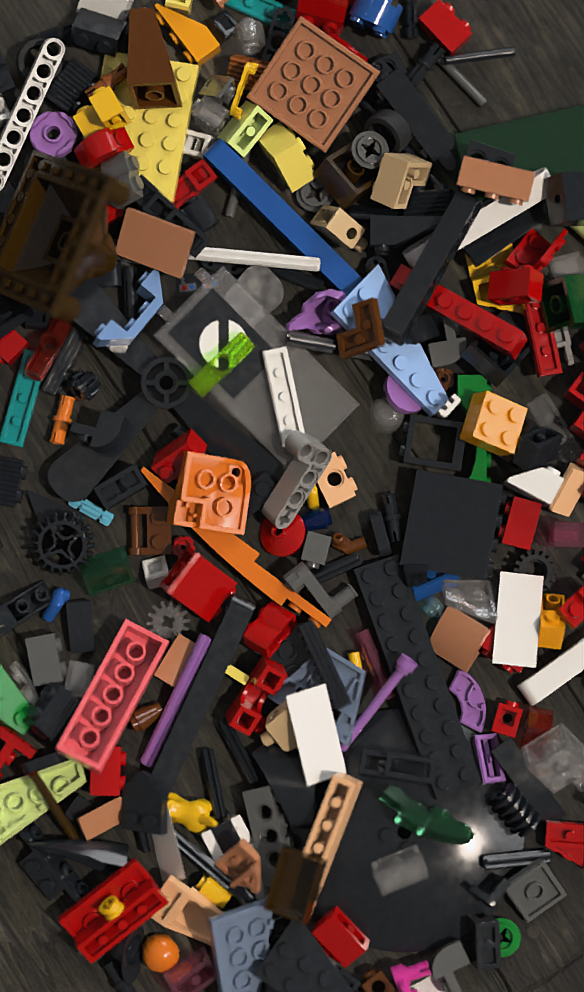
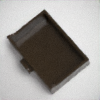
M289 846L282 847L264 909L298 921L302 925L308 923L315 902L318 901L320 895V885L328 860Z

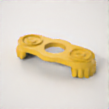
M247 62L244 66L235 98L229 110L230 115L240 120L243 111L238 107L248 75H255L259 64Z

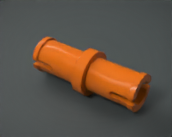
M60 395L57 414L53 416L54 426L49 442L57 445L65 444L68 425L72 423L70 417L75 398Z

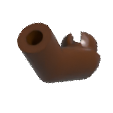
M337 532L331 538L333 547L344 554H351L367 548L364 537L350 540L343 536L342 533Z

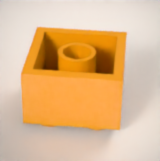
M489 391L473 393L459 439L499 456L514 454L528 408Z

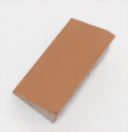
M121 796L76 819L87 841L122 823Z

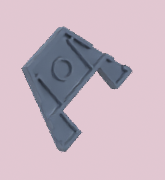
M327 648L353 703L339 710L341 715L335 723L339 741L349 746L352 740L367 671ZM310 658L300 666L301 668L284 681L275 696L269 694L267 697L280 705L287 699L286 696L297 693L300 687L307 690L325 683L319 679L317 675L319 670L317 666H313Z

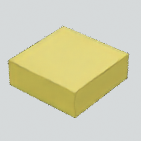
M228 665L225 673L245 685L249 675L233 665Z

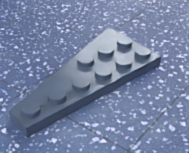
M267 898L207 918L219 992H261L263 981L254 976V974L269 953L270 929H273L274 923L272 919L273 912L264 909Z

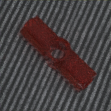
M56 317L53 318L45 334L40 337L39 345L25 367L24 374L36 382H43L75 324L74 321L65 322ZM46 344H53L55 348L49 350L44 346Z

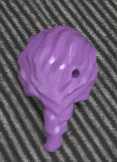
M333 289L316 292L303 303L301 313L297 314L286 324V329L288 331L309 329L314 334L325 335L343 333L345 328L330 313L346 297L345 293Z

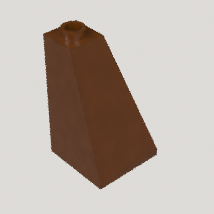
M140 7L138 9H130L127 86L135 110L182 107L178 85L154 8Z

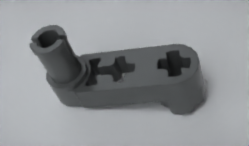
M300 562L283 576L295 593L306 586L330 619L343 611L342 607L359 596L350 584L333 597L331 595L328 596L303 562Z

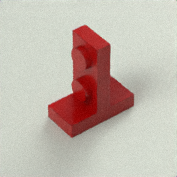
M0 724V738L7 742L0 751V771L5 764L10 766L17 756L14 752L16 749L29 759L34 758L38 749Z

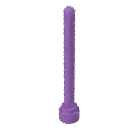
M403 653L396 661L397 665L395 666L396 670L355 722L351 744L404 675L407 676L408 673H412L417 667V663ZM340 742L341 751L345 752L349 746Z

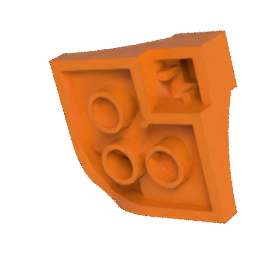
M184 452L178 483L172 500L169 501L166 524L244 535L251 489V475L247 465L240 460ZM234 468L236 469V472H237V473H236V476L232 474V470H233Z

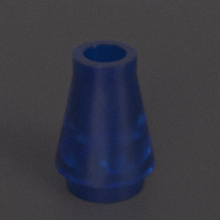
M319 506L301 517L306 531L328 529V526L333 525L327 506L323 508Z

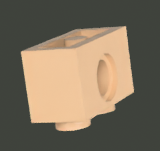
M335 452L332 453L330 463L317 482L329 509L356 496L354 491L358 490L353 478H347L344 472L347 466L341 455L337 457ZM336 473L341 477V483L338 486H331L328 483L327 477L330 474Z

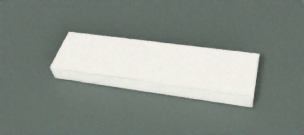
M287 347L262 351L281 445L285 447L286 437L293 431L304 433Z

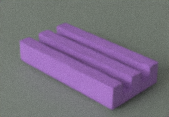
M497 733L471 737L477 769L482 781L480 785L506 781L504 769L495 757L494 763L497 777L494 776L492 757L488 745L489 739L492 749L499 745Z

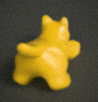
M169 793L167 806L172 823L183 824L189 831L195 834L206 832V826H217V822L209 816L210 811H212L210 801L204 798L188 801L176 793Z

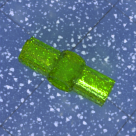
M240 331L188 383L203 398L256 346ZM220 357L228 361V368L223 372L217 370L215 366L216 360Z

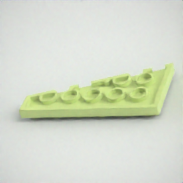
M72 760L38 771L57 803L87 782L83 766ZM29 774L0 784V845L49 810L46 802L29 778Z

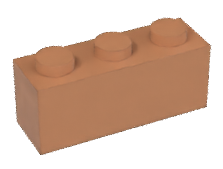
M464 156L456 186L461 187V192L475 194V190L485 192L484 197L498 200L499 196L509 198L508 203L522 206L523 202H529L535 172Z

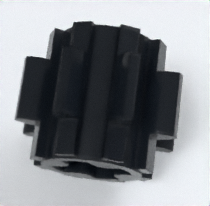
M80 370L70 381V393L78 401L81 400L83 402L86 399L90 401L100 391L101 383H99V378L92 371L88 372L86 370L82 372Z

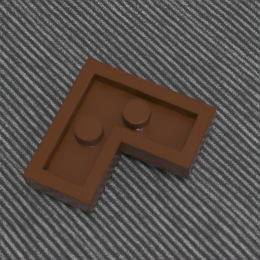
M369 298L352 304L356 328L336 335L340 358L348 359L386 346L378 300L376 298Z

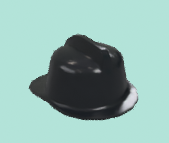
M142 926L136 928L111 948L112 957L117 963L122 965V976L126 984H132L140 971L144 940V928Z

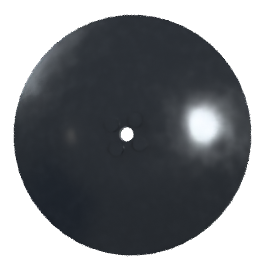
M393 708L376 711L349 748L342 752L346 768L345 774L363 781V784L313 912L321 919L335 906H338L370 940L368 944L370 948L390 952L430 950L444 946L467 935L468 915L475 914L478 918H485V914L491 915L507 895L505 891L495 906L490 908L485 906L468 889L472 884L482 889L494 873L508 880L519 869V867L485 870L482 866L483 856L523 852L524 837L520 838L518 836L521 828L514 831L512 825L515 821L507 823L506 818L509 814L501 816L499 813L503 806L495 809L493 806L497 799L490 800L492 794L499 787L512 781L505 773L506 781L502 783L478 784L435 800L430 784L358 775L362 749L419 756L403 709ZM461 724L476 764L471 737L478 734ZM491 753L494 776L497 777L494 757ZM332 778L315 784L314 799L318 813ZM289 823L287 828L289 836L293 838L294 848L304 852L312 829L293 828ZM401 825L410 826L411 835L408 838H400L398 836L397 830Z

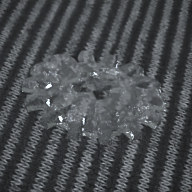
M170 600L169 606H165L164 601H161L162 608L158 609L154 605L152 608L156 613H148V616L152 617L153 621L147 622V625H153L154 627L150 632H156L158 636H162L166 640L171 638L172 642H174L175 636L179 633L181 634L182 630L187 632L189 628L184 626V623L190 622V619L183 618L188 612L187 610L179 611L182 606L180 603L174 608L173 601ZM167 615L169 618H175V621L172 623L174 626L172 629H169L168 626H162L164 616Z

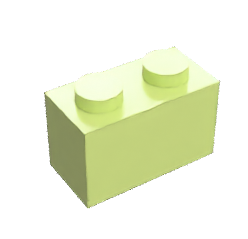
M247 100L240 107L243 110L240 120L233 117L217 137V139H222L237 155L242 157L247 155L273 122V119L264 110Z

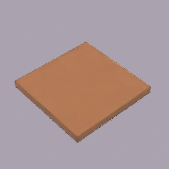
M300 16L247 95V98L326 153L380 74V71Z

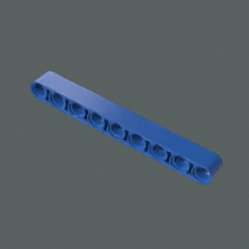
M218 138L202 154L203 158L302 256L320 259L321 264L318 272L337 291H343L347 296L360 283L363 278L222 139Z

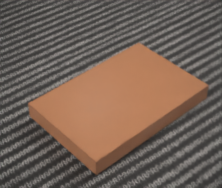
M129 207L126 209L116 252L117 255L174 277L182 278L196 232Z

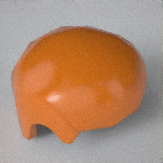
M155 933L147 937L142 945V958L147 967L154 972L165 973L173 969L179 961V948L170 935L166 933Z

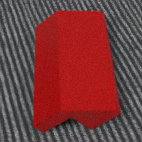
M134 857L60 915L58 920L74 937L77 949L93 963L169 902L150 873ZM116 896L118 902H121L124 908L115 919L109 921L104 917L105 914L99 912V907L106 898Z

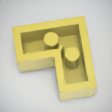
M279 121L268 128L258 139L264 154L274 164L282 181L292 193L316 178L312 170L315 165L309 155L305 156L303 151L306 147L299 137L296 138L291 128H285Z

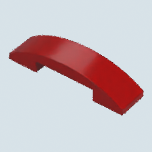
M204 158L178 178L174 204L179 209L218 178ZM139 205L135 209L139 210L142 209V207Z

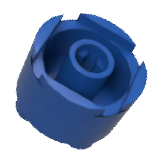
M354 0L348 16L350 17L349 20L352 21V25L363 30L367 26L373 30L374 35L386 39L387 35L392 34L403 7L399 4L396 8L392 6L393 0Z

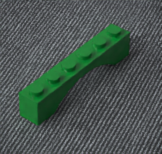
M458 375L456 377V395L461 399L459 406L467 415L473 393L491 392V383L483 375ZM475 446L474 463L468 479L491 483V477H487V468L491 467V453H487V450Z

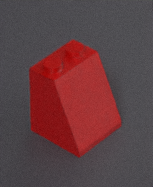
M187 547L159 586L209 622L211 618L215 619L222 610L220 606L226 599L229 600L236 592L235 586L237 582L190 547Z

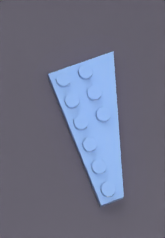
M379 264L330 313L347 331L356 328L352 304L369 298H376L378 300L381 322H383L396 299ZM410 336L402 346H398L385 339L386 346L368 351L376 362L430 417L435 415L449 399L420 344L414 345Z

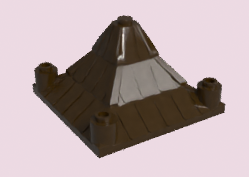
M33 150L0 226V294L65 322H72L76 319L81 311L80 303L77 299L69 296L68 293H72L87 278L92 279L108 274L117 264V252L108 233V208H106V205L109 203L115 207H121L126 204L131 195L129 186L112 175Z

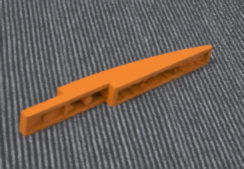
M143 467L141 472L169 503L175 490ZM191 527L224 560L277 604L282 606L286 599L291 601L288 606L299 614L302 610L310 615L307 620H313L318 628L321 625L327 627L332 619L255 563L260 553L233 533Z

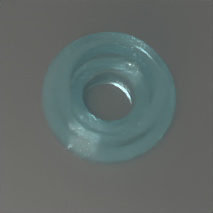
M431 596L422 601L424 605L423 611L429 617L440 618L445 608L436 597Z

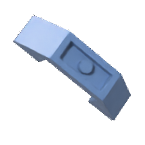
M153 269L150 274L146 271L138 280L140 286L136 292L146 300L138 311L141 314L137 320L132 318L124 329L112 319L107 325L102 323L94 333L96 336L92 343L94 346L131 344L163 304L159 270Z

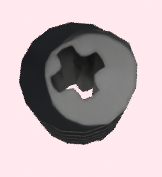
M513 782L505 783L490 797V800L497 799L493 806L495 809L503 806L499 813L501 816L509 814L506 818L507 823L515 821L512 829L515 831L521 828L518 832L520 838L526 836L538 826L541 818L540 813L535 811L532 804H528V799L522 797V792L516 789V785Z

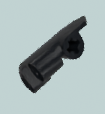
M262 744L252 753V756L271 786L291 827L313 829L318 816L314 799L315 784L307 786L300 752L295 749L284 751L276 744L268 747Z

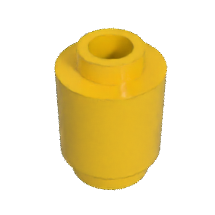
M203 876L196 886L205 898L223 909L232 896L210 876L208 878Z

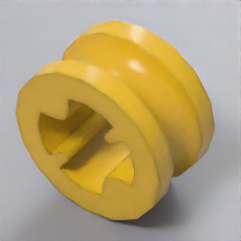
M110 896L102 902L99 912L105 914L104 917L110 921L122 912L124 905L118 902L116 896Z

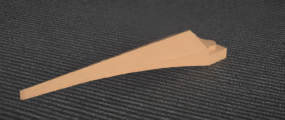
M170 875L160 889L169 903L151 918L163 927L211 946L207 918L224 912L212 904L194 887L189 888L176 877Z

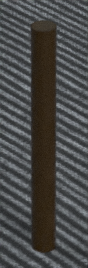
M38 771L31 772L29 778L69 840H81Z

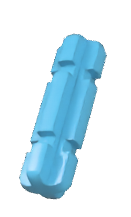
M88 499L78 502L69 501L68 503L75 509L80 508V512L94 520L99 519V522L105 526H109L114 518L113 513L107 510L104 512L102 507Z

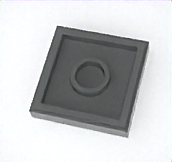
M541 856L508 879L511 885L506 890V893L527 923L567 896Z

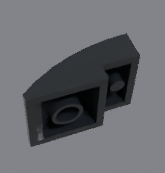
M503 310L497 317L522 330L528 339L515 360L494 349L478 337L461 355L496 388L532 350L525 319L519 313Z

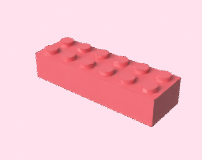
M125 619L56 747L57 753L99 775L101 774L168 649V640Z

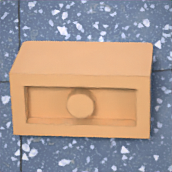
M571 462L562 477L564 480L551 505H549V510L567 517L570 516L584 491V469Z

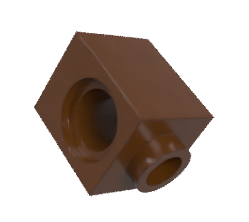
M380 967L377 970L371 968L362 976L364 980L361 981V986L366 992H375L372 990L371 985L376 980H381L385 983V988L380 992H398Z

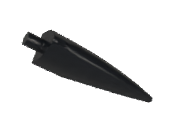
M52 840L29 844L30 848L70 859L98 872L114 874L129 862L127 860L129 846L121 843L93 840Z

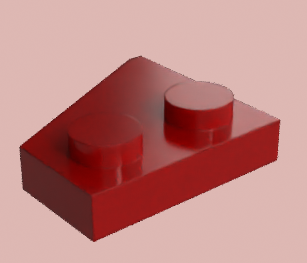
M546 820L545 847L558 852L567 860L573 861L584 868V823Z

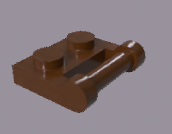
M169 506L127 507L128 515H130L131 548H128L129 556L172 555V525L166 524ZM140 515H147V548H140Z

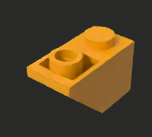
M542 593L538 647L561 649L565 622L555 611L565 603L564 595Z

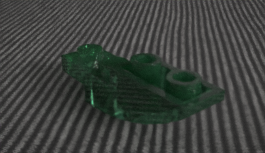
M389 785L379 798L380 801L399 813L394 822L422 837L442 843L466 845L476 836V833L471 831L469 825L451 817L450 812L446 809L435 806L432 810L427 811L422 803L413 801L398 787Z

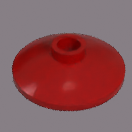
M299 514L295 516L288 527L282 529L280 535H277L278 528L265 518L260 529V539L263 547L269 553L285 557L292 555L302 546L306 529L304 521Z

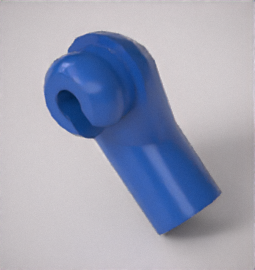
M60 587L53 591L49 605L42 614L46 621L52 622L64 603L69 600L70 592L68 589Z

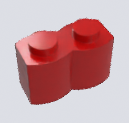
M271 601L267 606H263L260 609L258 619L246 626L243 633L245 645L270 658L280 647L282 641L296 627V615Z

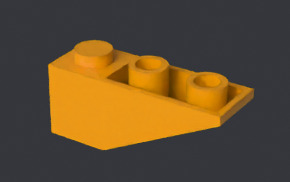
M158 3L154 5L157 21L162 27L164 25L168 27L171 31L168 35L175 45L180 43L185 50L182 53L190 64L194 62L200 67L221 51L220 44L205 25Z

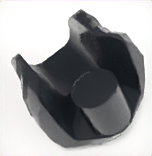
M272 916L274 923L273 929H270L269 943H275L286 929L287 923L284 916Z

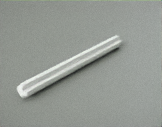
M205 247L196 258L190 254L188 257L191 260L261 265L307 271H319L321 264L320 259L317 257Z

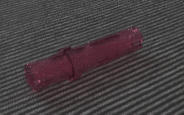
M368 628L354 635L363 653L361 655L362 660L365 659L379 692L387 682L388 677L379 657L380 650L379 648L376 649ZM393 690L385 700L391 699L396 696Z

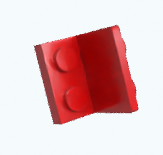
M564 228L549 243L534 229H531L503 264L513 269L520 268L521 265H531L540 272L554 258L555 252H558L565 244L566 240L563 238L568 231Z

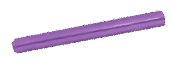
M204 634L199 635L140 759L141 763L147 767H153L212 643V639Z

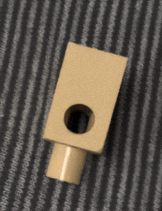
M322 205L310 222L312 227L340 247L354 248L360 253L368 245V241L362 237L365 229L339 207Z
M286 699L268 715L265 724L267 731L263 732L260 737L263 744L267 747L277 742L284 751H290L298 748Z

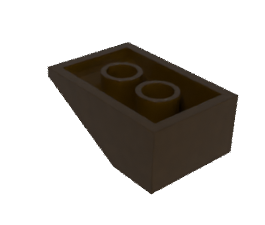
M353 142L327 157L313 173L343 210L372 190V185L377 179L380 169L374 168L369 170L368 168L360 167L353 160V155L350 151ZM370 145L367 148L364 147L366 158L371 154L375 155Z

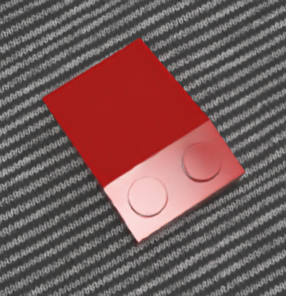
M299 0L295 23L302 16L327 34L341 35L350 0Z

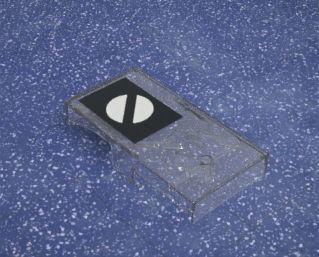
M223 266L211 276L201 267L194 276L203 284L174 313L165 305L156 312L166 323L153 337L208 389L207 391L287 469L295 456L281 445L262 351L287 347L304 433L316 438L321 443L360 404L306 349L285 344V336L288 331Z

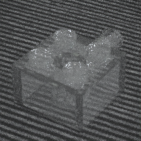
M562 723L521 748L527 769L553 794L571 783L578 791L584 792V789L580 786L584 787V745Z

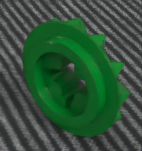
M499 917L497 919L500 922V933L505 929V936L510 941V943L507 941L500 942L501 957H508L518 949L521 942V934L514 922L510 919Z

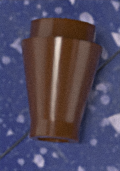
M158 702L136 709L129 723L135 733L143 732L161 717L163 710Z

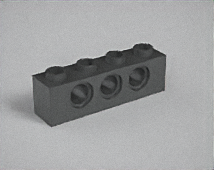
M265 785L243 791L242 794L255 849L260 856V869L264 887L266 888L271 886L277 866L275 854H280L282 847L285 846L294 848V841L289 836L287 828L289 821L271 786ZM265 805L271 809V816L265 814ZM270 829H273L276 832V840H273L270 837Z

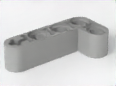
M300 431L291 432L285 439V448L295 457L262 509L263 515L278 529H284L292 523L332 458L331 451L320 441Z

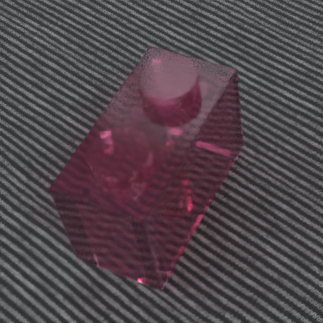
M553 522L549 524L548 548H583L584 523Z
M203 946L163 974L173 992H200L217 979L214 961Z

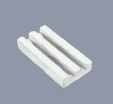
M456 394L452 395L434 416L438 419L446 418L461 402V399Z

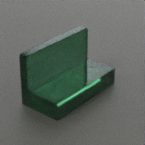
M125 547L87 558L89 561L88 565H83L79 562L83 580L90 597L136 582Z

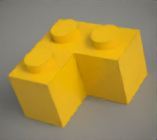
M110 86L96 89L92 93L93 96L89 97L92 105L81 107L77 110V114L72 116L84 138L109 127L110 130H114L132 122Z

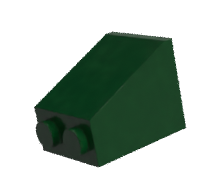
M564 275L543 284L540 305L547 334L584 328V275Z

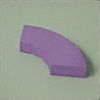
M458 668L448 690L455 694L460 702V723L481 733L486 718V704L483 694L476 681L468 673Z

